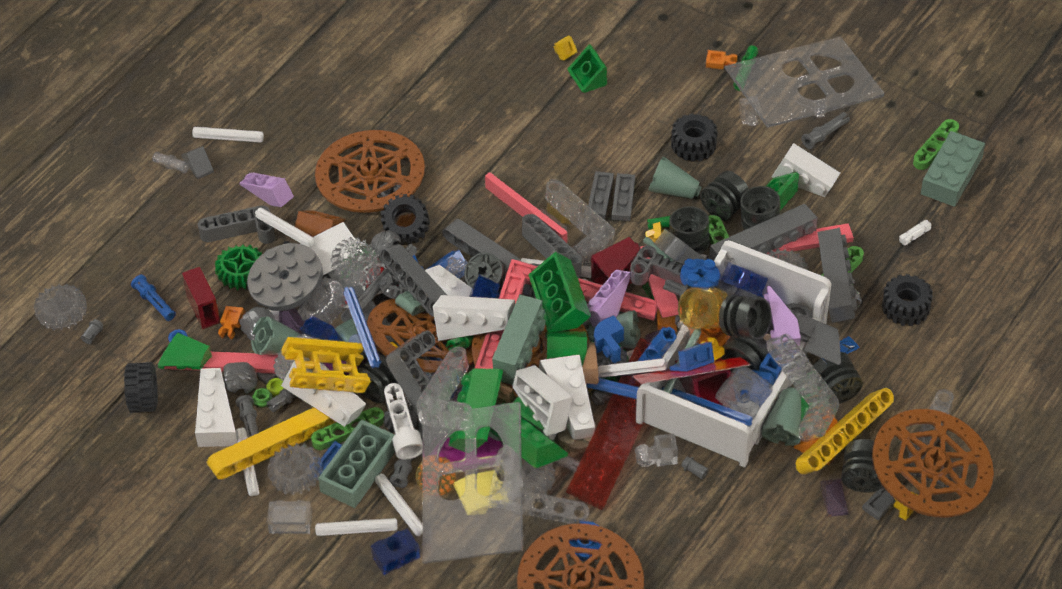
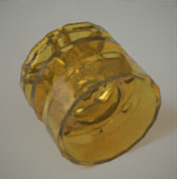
M692 287L686 290L678 302L680 320L690 329L721 328L719 323L720 308L728 295L719 288Z

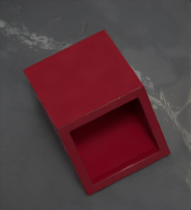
M627 237L592 255L591 281L604 285L615 270L630 272L631 264L641 249L639 244L630 237ZM631 278L629 279L627 288L632 283Z
M730 369L678 378L688 394L721 406L736 402Z

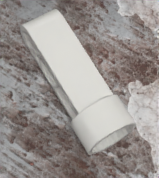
M396 383L386 386L384 393L396 434L392 439L395 452L400 459H412L424 451L420 432L413 428L401 386Z

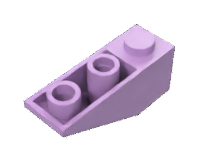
M249 173L240 182L241 186L272 206L282 207L294 197L284 178Z
M615 270L589 301L587 306L591 314L589 321L592 326L596 327L599 322L613 315L615 317L618 316L630 279V272Z
M767 286V294H764V298L769 302L772 312L771 324L773 330H770L771 342H775L776 349L800 346L801 337L797 318L770 286Z

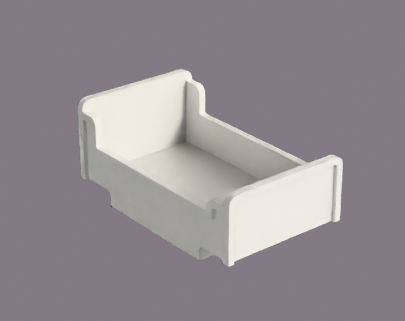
M724 242L714 260L715 266L720 271V280L748 292L759 291L763 296L767 294V286H770L785 305L791 303L801 304L810 310L812 319L826 324L831 292V282L829 279L735 242ZM701 302L696 303L677 334L676 340L665 353L663 358L668 362L666 370H669L670 366L675 365V361L679 360L678 351L685 349L690 339L687 326L703 309L700 307ZM711 304L705 306L719 317L720 306ZM766 334L763 337L768 343L772 355L775 351L790 356L763 404L736 399V402L724 406L751 416L753 420L750 427L662 391L661 388L666 386L668 380L646 383L639 387L637 390L636 422L639 424L645 422L740 462V466L745 467L753 445H758L762 438V426L781 391L791 387L805 363L807 351H804L808 342L800 341V346L776 349L775 342H771L770 334ZM731 372L733 388L735 391L739 383L735 375ZM678 379L674 388L686 392Z

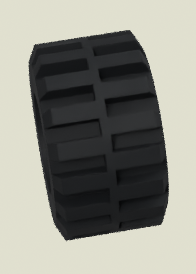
M693 113L676 119L672 127L671 147L679 158L683 157V160L687 161L689 159L695 162V160L703 161V158L707 159L709 155L714 154L717 145V126L712 119H708L707 116H701V114L694 115Z
M403 194V197L400 198L397 195L395 200L389 199V205L385 204L383 207L384 211L381 212V222L384 231L396 232L401 239L400 245H404L405 242L409 245L413 241L418 243L420 237L422 239L425 237L424 232H428V225H430L425 204H422L419 198L415 199L413 195L407 197V194ZM402 213H412L416 216L414 223L408 227L397 226L395 220Z
M901 274L897 278H891L884 288L882 300L883 313L887 314V318L889 320L892 319L895 324L901 323L900 325L905 326V324L913 326L914 323L916 325L920 324L921 321L926 320L930 313L933 291L930 289V285L925 283L924 279H919L916 275L910 276V274L902 276Z
M152 362L127 363L124 390L126 405L130 413L154 412L157 408V376Z

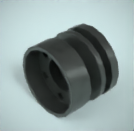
M726 170L701 191L700 199L705 209L711 215L718 216L721 220L725 221L741 208V196L749 188L739 175Z
M756 186L742 194L740 200L741 223L744 230L780 215V198L774 189L766 186Z
M685 206L678 208L671 214L669 221L670 233L697 253L702 254L709 247V217L707 213L698 207Z
M479 253L473 256L466 264L464 271L465 280L471 288L485 298L498 299L509 267L492 253Z
M732 294L726 297L721 305L719 323L722 332L728 336L759 340L767 334L771 325V307L765 298Z
M377 350L381 359L380 367L372 368L367 360L357 370L358 373L368 374L371 381L366 391L362 394L373 402L382 403L386 399L384 393L386 386L392 383H399L387 365L386 356Z
M840 352L841 365L824 359L825 362L819 359L811 370L813 379L818 387H820L821 393L829 404H840L852 399L860 392L863 386L861 377L858 375L857 370L854 369L848 354Z
M854 440L845 447L841 480L849 489L867 493L880 490L883 487L873 464V440Z

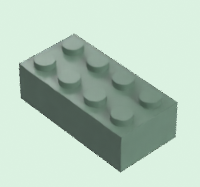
M950 131L923 178L921 194L955 207L983 157L985 143Z
M519 295L492 358L493 369L503 370L501 382L513 385L516 370L524 369L526 363H530L532 359L531 351L533 347L537 346L539 341L538 334L544 330L546 320L543 319L545 309H543L542 300Z
M361 419L318 478L320 492L356 508L374 483L375 477L379 476L394 455L395 448L392 439L395 434Z

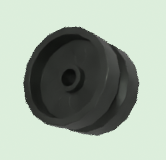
M732 336L730 341L723 346L725 354L720 358L726 360L741 357L751 365L739 368L759 371L760 365L767 354L772 353L768 343L763 338L758 340ZM731 368L730 371L734 374L736 368Z

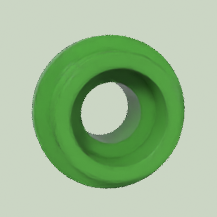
M259 388L253 394V403L258 407L268 406L267 401L272 399L271 392L265 388Z

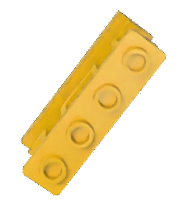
M287 337L281 349L285 359L295 360L296 368H292L289 374V378H291L290 387L364 393L371 382L368 374L358 373L356 366H360L364 358L361 355L364 350L362 343ZM319 362L332 363L334 371L321 370ZM306 369H311L312 373L307 372ZM344 372H349V376L344 375Z

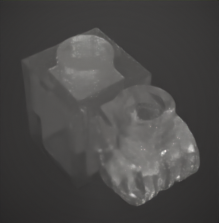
M674 433L654 436V446L649 448L644 444L637 446L634 450L637 464L643 467H648L651 464H657V466L677 464L678 448Z

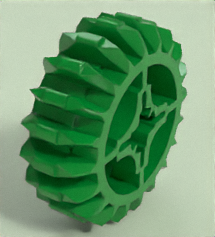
M244 243L239 247L235 244L234 248L228 246V251L222 250V255H218L215 261L217 278L219 282H222L224 286L228 285L230 289L235 287L238 291L240 287H243L246 290L250 269L262 255V252H259L257 248H253L251 245L246 247Z

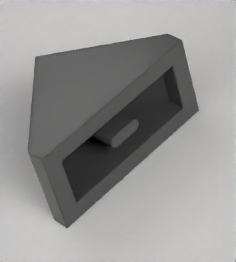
M203 146L181 154V157L197 179L214 173Z

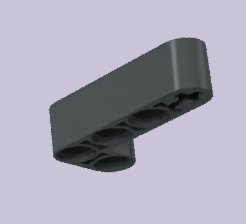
M261 205L203 218L198 222L200 238L204 242H213L257 232L260 242L269 244L275 240L274 227L258 219L255 211L259 208H263L268 212L270 210L267 206Z

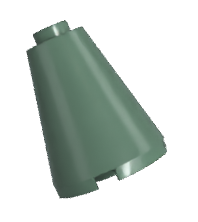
M662 157L648 191L693 199L694 196L698 197L702 187L699 186L700 182L667 158Z
M636 310L619 314L616 318L624 328V341L618 344H621L623 348L639 349L641 332L637 325L639 318ZM590 324L589 329H586L589 340L594 342L595 327Z
M266 316V318L261 317L253 329V334H256L255 340H251V345L254 353L259 355H282L281 349L287 337H306L277 320Z
M788 387L781 391L762 426L761 432L765 439L776 444L779 441L786 442V446L800 443L801 394L797 389Z

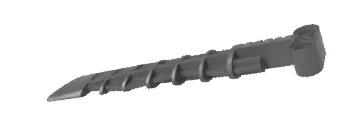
M649 245L639 250L630 267V278L635 285H643L648 281L651 274L666 280L663 286L664 290L679 295L682 300L687 299L701 302V308H704L707 304L721 307L726 297L732 294L762 298L722 280H719L717 287H713V290L710 292H695L691 290V286L687 284L685 286L681 282L680 273L683 264H677L675 260L670 261V258L665 259L663 255L657 253L653 246ZM789 309L798 320L800 341L808 342L804 351L841 365L838 329ZM772 324L770 325L767 334H770V330H773Z

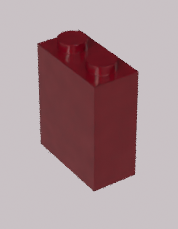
M197 267L183 272L182 277L186 296L202 330L219 324L220 318L216 298L201 268Z

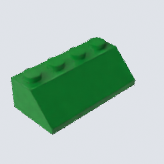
M555 251L528 274L536 299L542 300V306L545 309L543 319L546 320L545 325L548 332L552 333L578 328L591 317L570 259Z
M472 369L463 376L461 380V385H463L462 391L457 397L458 408L453 414L454 424L448 434L450 438L448 446L471 454L487 441L503 374L502 369Z
M505 403L495 406L489 431L535 469L568 456V452Z

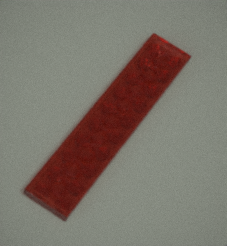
M640 337L628 362L638 361L651 342ZM646 373L622 375L619 383L640 387L642 384L633 376ZM612 394L566 493L603 510L643 423L639 424L636 422L637 399Z

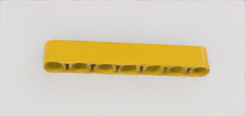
M883 388L865 397L796 460L797 471L800 474L806 475L818 471L893 403L894 395L892 391L888 388Z
M314 407L214 453L208 458L207 465L218 479H225L310 439L315 431L334 424L336 421Z

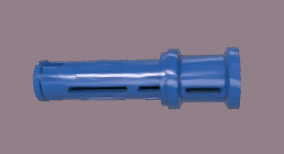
M145 275L136 276L131 282V287L135 290L137 289L141 298L148 300L166 321L174 319L176 312L156 293L155 286L148 283Z

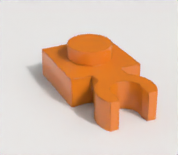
M708 50L706 68L723 69L724 66H727L730 69H736L738 56L735 54L725 56L726 52Z
M225 307L220 320L222 327L218 331L221 338H224L227 332V336L230 339L234 338V328H240L239 320L246 313L244 308Z

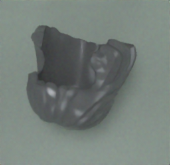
M383 231L373 237L370 250L374 263L382 262L380 258L382 249L401 242L396 232Z
M254 307L239 320L240 329L250 340H255L256 334H253V329L261 317L266 318V316L273 319L275 317L267 308Z
M234 362L224 366L223 381L227 390L236 393L239 389H244L246 394L255 390L257 374L252 365L247 362Z

